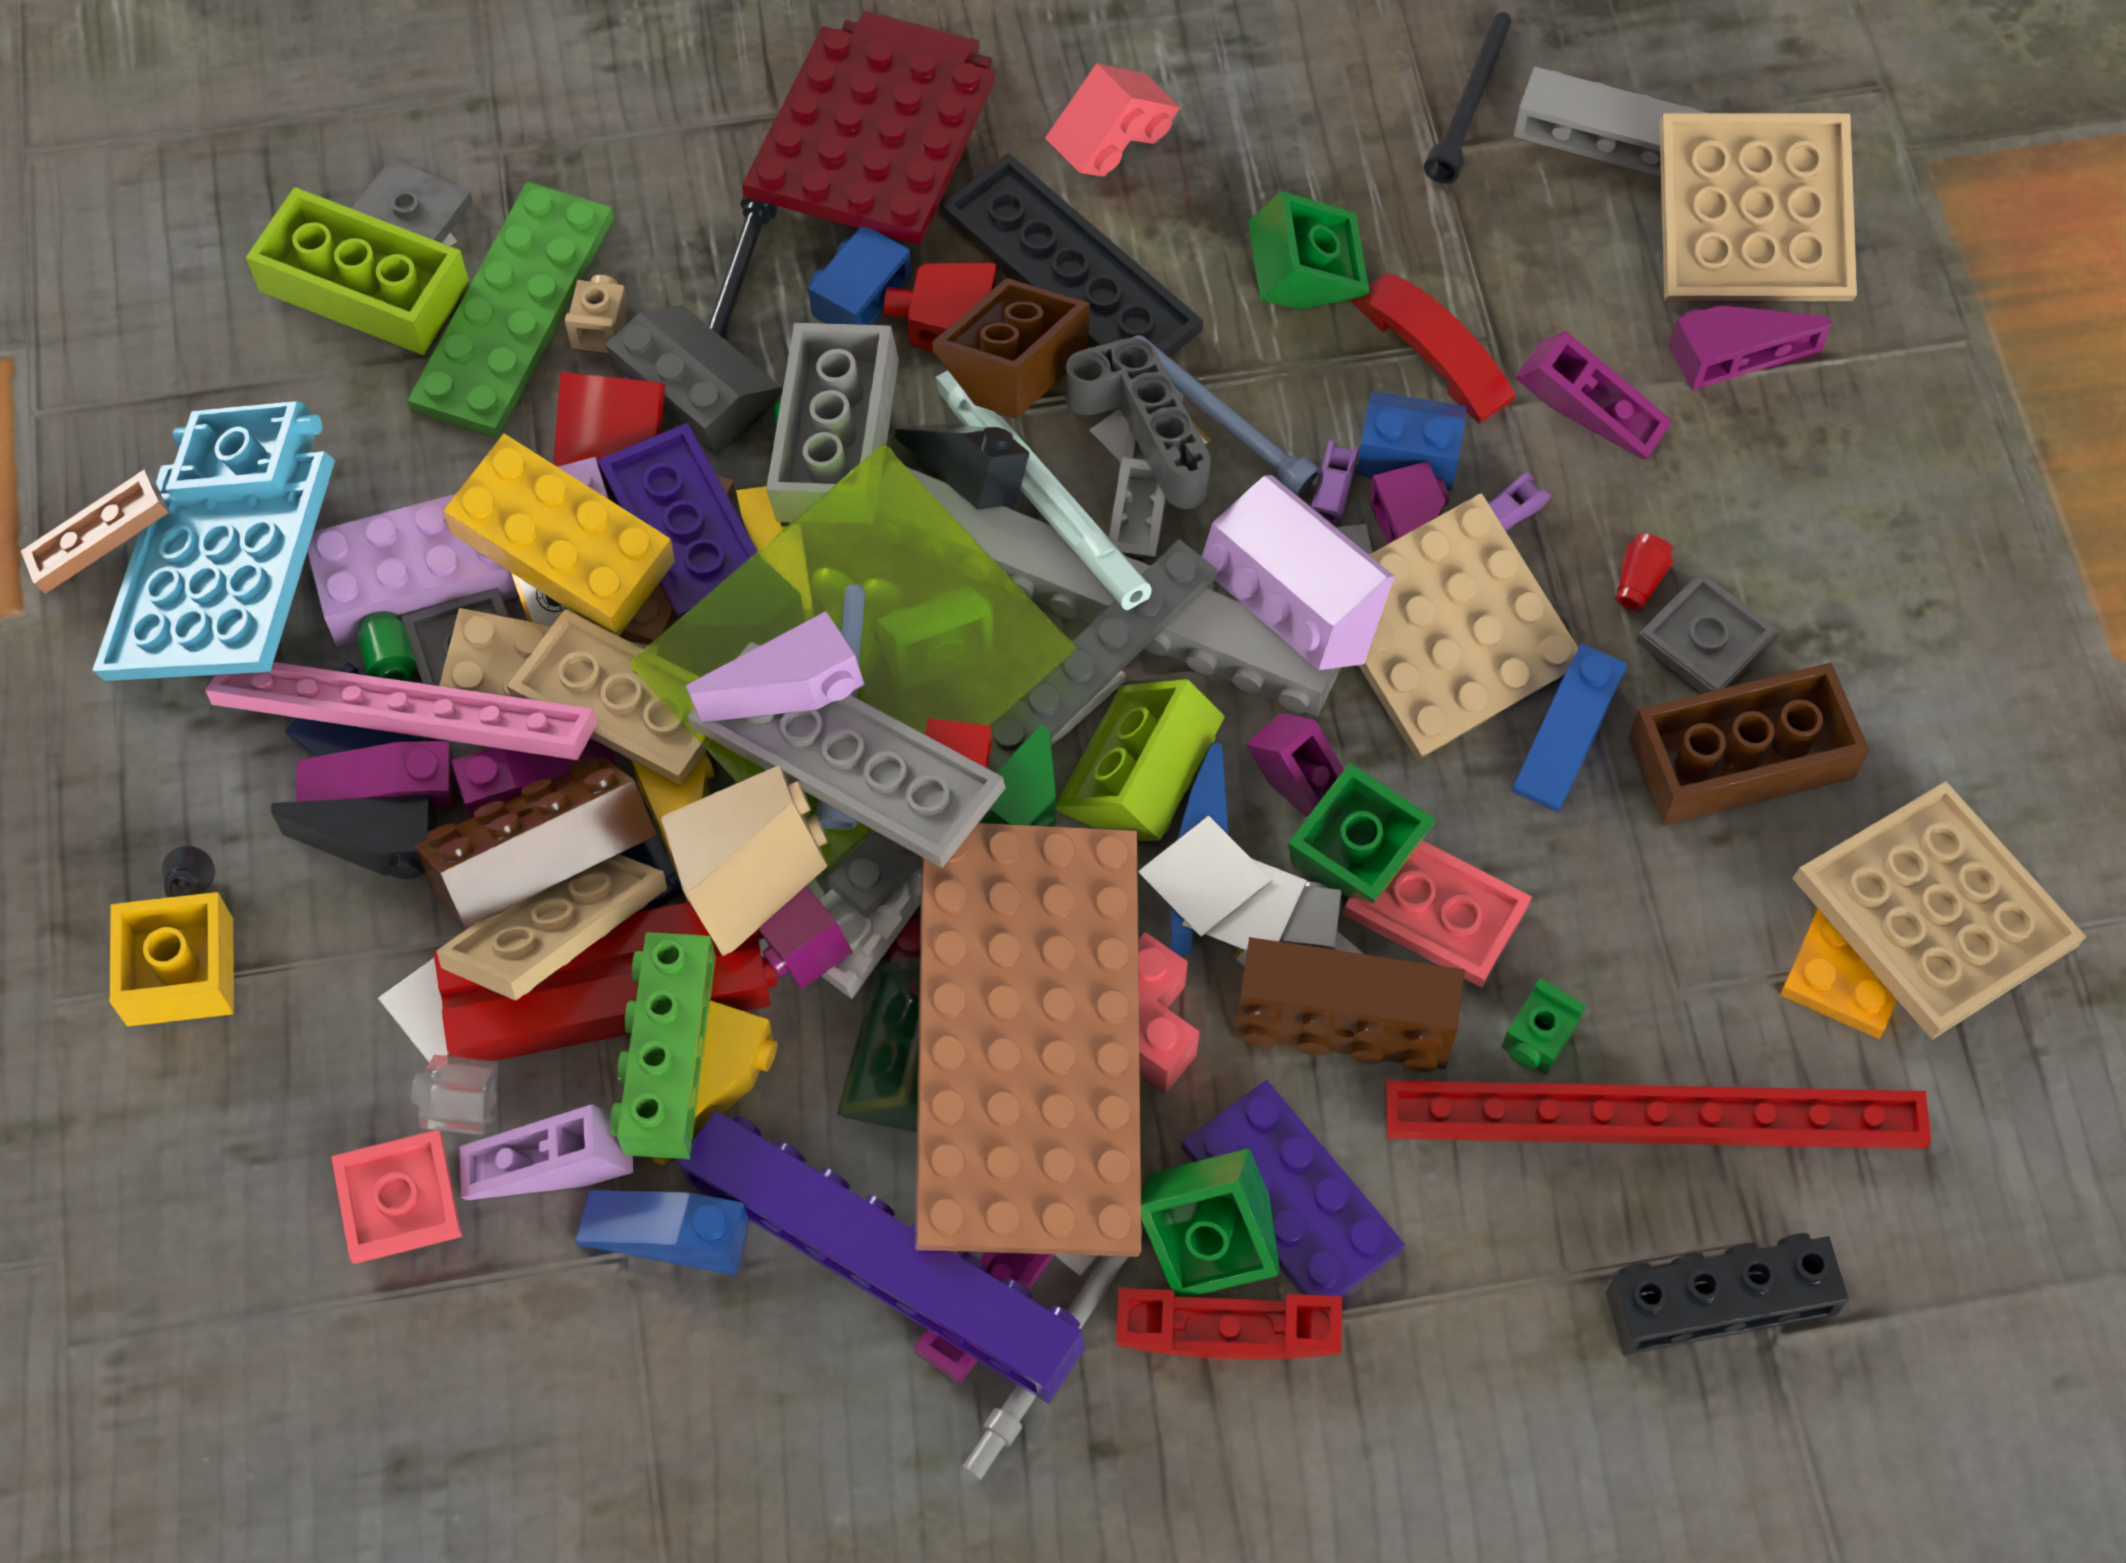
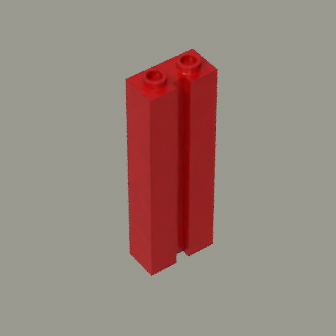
M690 902L635 912L612 929L606 936L594 942L575 956L568 964L560 967L516 1001L442 969L437 951L433 952L438 990L442 999L443 1010L441 1011L446 1047L455 1068L458 1069L631 1034L625 1031V1013L628 1001H636L639 984L633 983L632 980L633 957L635 951H643L646 932L710 936ZM759 928L733 952L722 956L711 938L716 961L710 1001L741 1011L771 1006L768 987L778 986L776 973L764 956L761 955L759 940L764 939Z

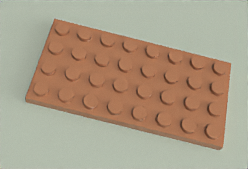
M978 823L943 868L922 857L915 1250L1138 1257L1141 1253L1137 831Z

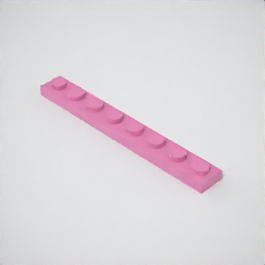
M273 662L270 672L215 675L205 690L211 705L573 760L579 759L598 724L594 709L277 662Z

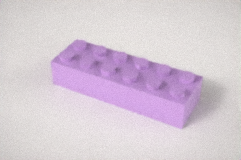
M596 457L558 467L608 499ZM456 494L313 532L308 547V555L324 619L336 647L356 642L359 623L363 618L375 612H391L398 617V620L402 621L401 616L497 587L503 602L519 597L511 572L451 535L443 510Z

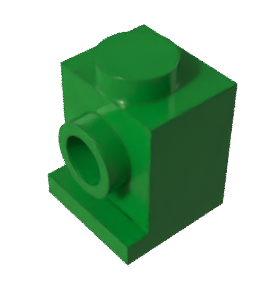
M1540 978L1533 992L1507 1030L1501 1048L1508 1051L1511 1059L1518 1065L1529 1070L1538 1069L1548 1075L1579 1026L1587 1005ZM1535 1023H1537V1024H1539L1540 1026L1544 1027V1028L1547 1029L1548 1031H1544V1030L1539 1029V1028L1535 1025Z

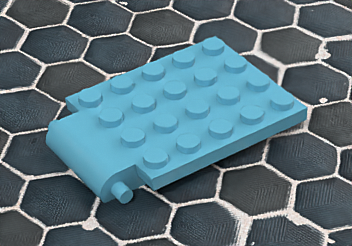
M295 401L192 411L187 427L174 429L173 441L176 446L180 447L175 463L173 465H162L156 481L169 513L138 534L93 668V672L104 681L271 671L335 463V459L324 451L310 453L314 436L322 431V421L318 415H312L304 403Z

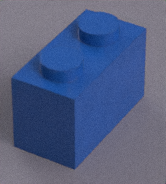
M860 227L852 238L847 237L842 241L837 249L835 258L824 270H818L812 277L808 286L811 315L825 324L872 325L884 311L887 287L902 289L911 279L910 249L875 230Z

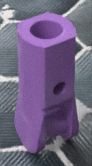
M1329 440L1311 508L1336 527L1340 525L1343 518L1360 447L1354 445L1353 450L1335 446V441ZM1330 465L1347 468V472L1329 467Z
M1529 472L1521 475L1503 492L1488 502L1505 531L1541 510L1551 497V493L1548 490L1540 491L1532 483L1534 477ZM1520 497L1524 503L1519 505L1514 499Z

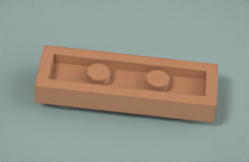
M145 470L139 472L20 551L33 584L43 593H48L146 527L152 525L155 521L168 514L169 510L155 480Z

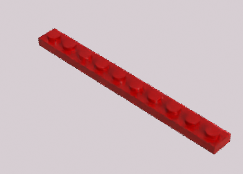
M1386 1080L1384 1086L1386 1139L1926 1149L1931 1143L1926 1091Z

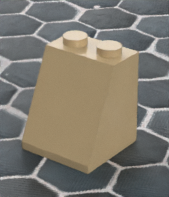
M779 765L661 817L683 891L722 956L733 952L828 867L820 847L828 843L824 828L816 813L807 817L806 812L810 811L811 807L799 781L789 784Z

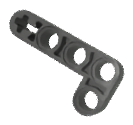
M1126 338L1074 353L1066 364L1065 400L1067 406L1075 413L1081 415H1095L1120 408L1169 503L1183 509L1196 508L1202 505L1207 499L1209 491L1210 454L1153 346L1143 339Z

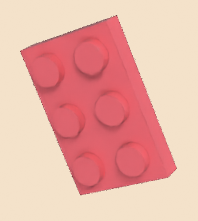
M1422 840L1374 904L1350 897L1344 906L1343 915L1439 966L1464 969V979L1483 988L1528 909L1532 896Z

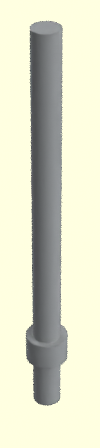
M1141 1220V1238H1142V1236H1143L1144 1233L1146 1232V1229H1145V1227H1144V1225H1143V1222H1142V1220ZM1103 1256L1066 1310L1079 1321V1329L1083 1327L1129 1256ZM1016 1385L1002 1408H994L982 1426L985 1432L962 1466V1470L975 1480L981 1481L1002 1447H1010L1023 1426L1020 1420L1036 1398L1035 1395Z

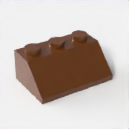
M1006 278L933 341V351L975 406L994 411L999 416L1018 419L1066 374L1068 359L1074 353L1088 349L1090 303Z

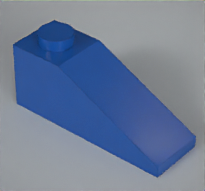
M1582 643L1580 644L1528 753L1512 792L1559 813L1618 694L1628 663Z
M589 1190L575 1242L581 1246L736 1276L749 1228V1221L744 1203L689 1192Z

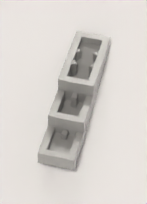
M1176 389L1179 397L1183 402L1184 394H1182L1178 389ZM1128 425L1109 539L1123 555L1156 560L1167 499Z

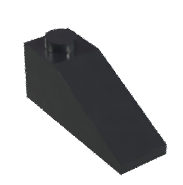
M944 424L896 429L894 438L977 510L1017 503L1030 452L1013 439L1009 431L999 427Z
M429 795L271 804V813L284 836L383 876L391 875L398 879H414L420 876V874L426 873L415 845L427 840L426 835L437 828L438 817Z

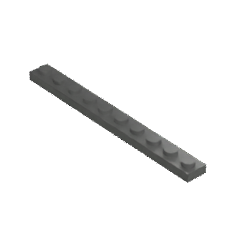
M1180 539L1177 540L1142 574L1152 588L1148 600L1129 610L1123 609L1115 600L986 724L991 726L993 735L989 770L996 773L1040 725L1049 730L1051 740L1216 579L1217 568ZM875 831L827 877L828 885L867 919L922 865V857Z

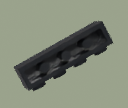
M1799 1233L1780 1239L1777 1242L1778 1245L1758 1249L1755 1243H1745L1727 1249L1723 1256L1705 1259L1702 1253H1691L1673 1259L1669 1266L1651 1269L1649 1263H1637L1621 1268L1617 1272L1618 1275L1613 1277L1605 1293L1623 1356L1837 1316L1848 1302L1849 1297L1830 1236L1811 1239L1810 1234Z

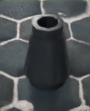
M182 846L172 850L165 857L161 869L164 891L168 898L201 894L211 886L215 877V866L210 856L205 851L193 846ZM179 877L185 878L189 882H187L186 880L182 881L181 879H179Z

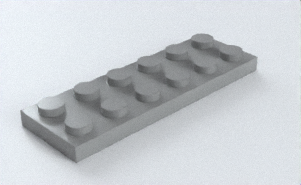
M750 642L738 657L759 647V645ZM848 695L839 701H833L817 710L701 722L695 709L687 716L691 728L765 770L779 765L790 784L799 781L803 790L941 868L945 866L1005 790L1002 776L852 695Z

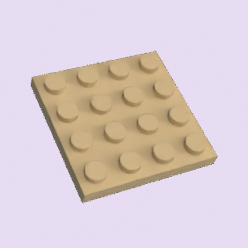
M1662 114L1659 119L1664 301L1854 300L1857 296L1850 114Z
M1482 493L1369 554L1395 577L1366 661L1358 666L1416 760L1421 759L1565 676L1578 647Z
M1946 781L1801 866L1792 878L1931 1040L2074 950L2086 938L2085 934Z

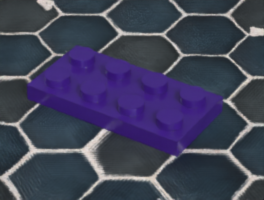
M688 423L597 460L599 471L617 505L671 539L675 562L659 582V585L680 624L684 623L685 618L760 557Z
M1268 1080L1262 1082L1182 1141V1149L1192 1162L1250 1148L1270 1198L1279 1267L1301 1295L1344 1296L1403 1251L1404 1242Z

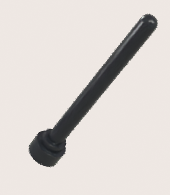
M1506 12L1497 13L1493 19L1444 141L1433 146L1428 153L1424 163V171L1430 179L1436 182L1450 184L1459 178L1465 162L1461 149L1462 143L1511 25V17Z
M742 197L740 205L743 209L742 214L745 220L708 326L722 338L725 336L762 225L767 224L769 219L776 216L778 206Z

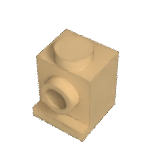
M595 275L590 281L577 280L570 312L566 313L565 317L571 349L608 353L605 344L625 326L629 305L624 285H618L615 279L607 275Z

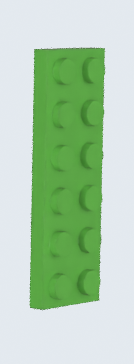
M526 182L407 401L411 412L499 439L574 296L577 280L583 279L614 220L612 207Z

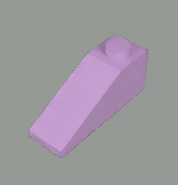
M825 611L685 685L700 721L710 722L817 710L833 701L846 698L853 690L863 686L864 682L855 654Z
M591 1104L459 1146L461 1198L475 1200L591 1186L633 1173V1156L624 1155L617 1136L611 1135V1112Z

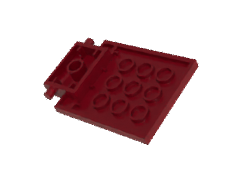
M864 11L858 23L845 20L842 30L822 26L742 183L743 197L856 228L872 229L883 235L920 245L994 86L995 71L991 70L992 58L979 54L978 39L870 11Z

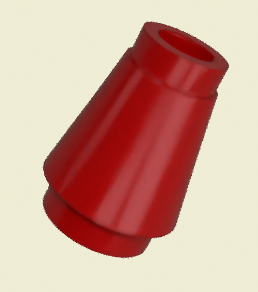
M1641 533L1636 535L1634 542H1629L1626 545L1618 592L1615 597L1618 604L1634 611L1643 610L1645 603L1673 564V559L1671 558L1673 548L1667 541L1651 534Z

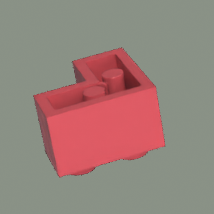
M1096 63L1045 139L1079 173L1105 177L1108 172L1112 171L1119 164L1122 152L1130 140L1155 144L1157 140L1164 137L1172 126V119L1181 107L1146 73Z
M1144 932L1138 940L1139 1076L1166 1095L1197 1056L1200 1031L1168 1010V1007L1186 986L1188 961Z

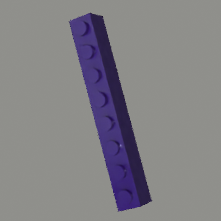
M715 1110L692 1141L690 1160L679 1159L677 1162L687 1183L710 1197L744 1203L748 1220L925 1329H929L938 1337L972 1356L977 1361L1048 1404L1051 1402L1085 1350L1082 1330L1079 1329L1080 1323L1073 1315L1058 1306H1052L1050 1310L1031 1300L1033 1294L1025 1286L1011 1278L1006 1277L1001 1282L985 1272L987 1268L983 1262L969 1252L958 1251L957 1254H954L951 1251L915 1250L916 1222L908 1226L894 1217V1210L881 1199L873 1195H868L866 1199H863L849 1190V1183L836 1172L828 1168H823L821 1172H818L804 1163L806 1161L805 1157L791 1145L779 1141L775 1146L760 1137L762 1135L761 1131L746 1118L735 1115L733 1119H730Z

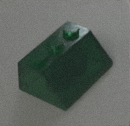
M920 957L877 965L837 1115L847 1119L917 1133L919 996L912 993L909 982L913 984L920 994Z

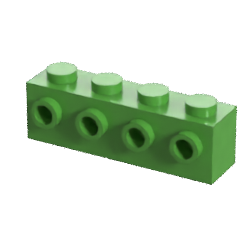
M646 932L643 951H635L632 980L633 983H639L636 1001H628L625 1013L626 1033H631L629 1052L621 1051L618 1062V1083L624 1084L622 1103L613 1104L610 1120L611 1135L617 1136L622 1151L626 1156L690 1160L716 961L711 936Z

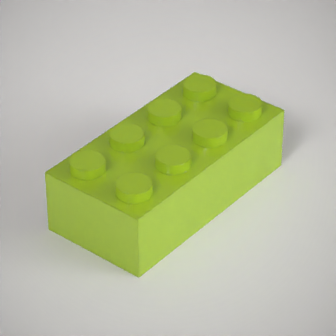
M296 187L292 189L246 256L259 292L421 355H425L470 285L461 250Z

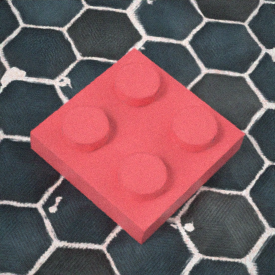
M439 1129L331 1156L348 1254L353 1264L462 1237L444 1140Z

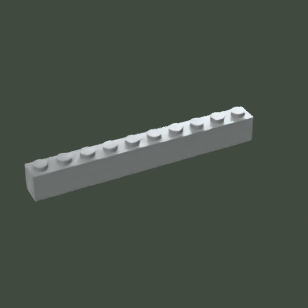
M893 461L883 475L875 526L867 525L868 533H871L880 542L891 546L898 544L915 551L921 558L930 563H944L961 570L965 576L974 581H988L1005 588L1009 594L1018 599H1031L1044 604L1064 618H1078L1091 624L1115 601L1114 597L1051 525L1004 506L977 510L947 483ZM1125 556L1141 575L1150 567V565ZM1205 589L1144 648L1154 655H1168L1185 662L1191 669L1200 674H1214L1229 680L1246 693H1260L1275 699L1290 711L1296 713L1306 712L1318 717L1341 670V667L1317 670L1241 602L1209 589Z

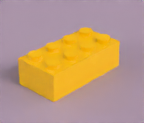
M504 433L443 510L451 535L573 613L617 636H620L675 562L672 543L669 537Z

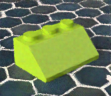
M1188 679L1120 685L1059 797L1056 809L1060 813L1096 829L1137 831V841H1160L1163 834L1170 828L1173 820L1172 817L1184 794L1192 786L1194 775L1211 744L1215 742V735L1225 716Z

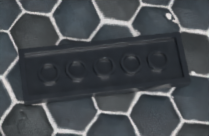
M1010 153L1006 154L940 204L941 216L1015 281L1090 303L1089 346L1091 348L1141 335L1170 358L1203 331V320Z

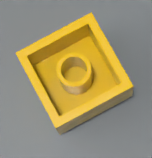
M218 892L111 904L110 1003L127 1027L234 1014L233 917Z

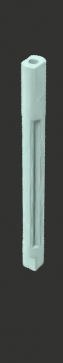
M949 371L936 376L939 394L965 426L999 427L1005 429L1012 434L1013 439L1030 452L1020 490L1120 606L1125 610H1129L1148 600L1152 589L1150 584L1002 416L997 415L994 411L975 406Z

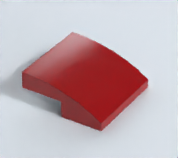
M560 372L553 465L559 467L596 457L597 461L661 434L665 383Z

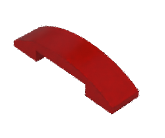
M1385 273L1368 285L1369 292L1365 296L1351 300V303L1382 332L1391 327L1449 382L1447 394L1458 405L1466 406V412L1479 425L1515 399L1516 393L1478 340L1445 307L1417 286L1396 275Z
M1118 1288L1116 1346L1168 1355L1215 1359L1273 1360L1341 1354L1342 1296L1286 1294V1301L1175 1297L1174 1290Z

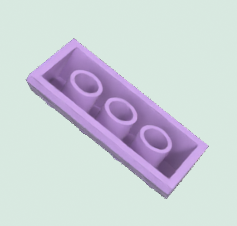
M1263 476L1212 523L1202 557L1217 568L1215 581L1317 670L1364 664L1395 576L1274 476Z

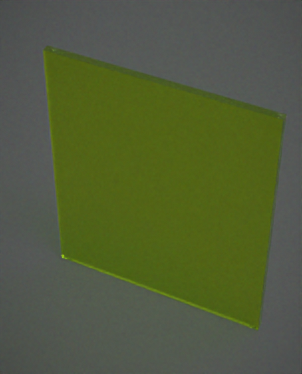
M883 443L631 660L629 665L632 667L633 673L639 675L734 781L739 783L766 770L691 728L687 716L694 707L685 685L735 660L750 642L761 646L825 611L841 633L844 593L850 584H859L865 590L859 666L864 685L858 688L857 699L920 733H926L928 718L991 726L1076 650V647L1073 645V641L1067 638L904 466L893 454L892 449ZM805 792L811 810L806 812L808 817L816 813L817 801L819 799ZM859 821L857 828L850 830L824 828L828 843L820 847L828 867L820 875L873 829Z

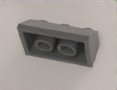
M683 305L639 312L605 344L615 370L622 378L626 376L634 380L665 383L663 412L679 426L688 423L697 441L715 456L783 392L782 387Z

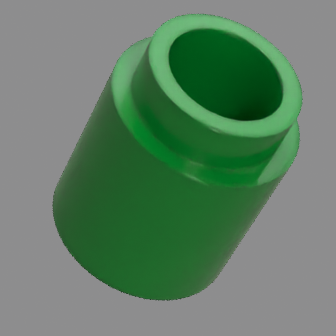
M386 611L375 612L363 618L358 626L359 631L356 635V640L366 676L408 681L416 673L417 665L404 623L398 620L394 613Z

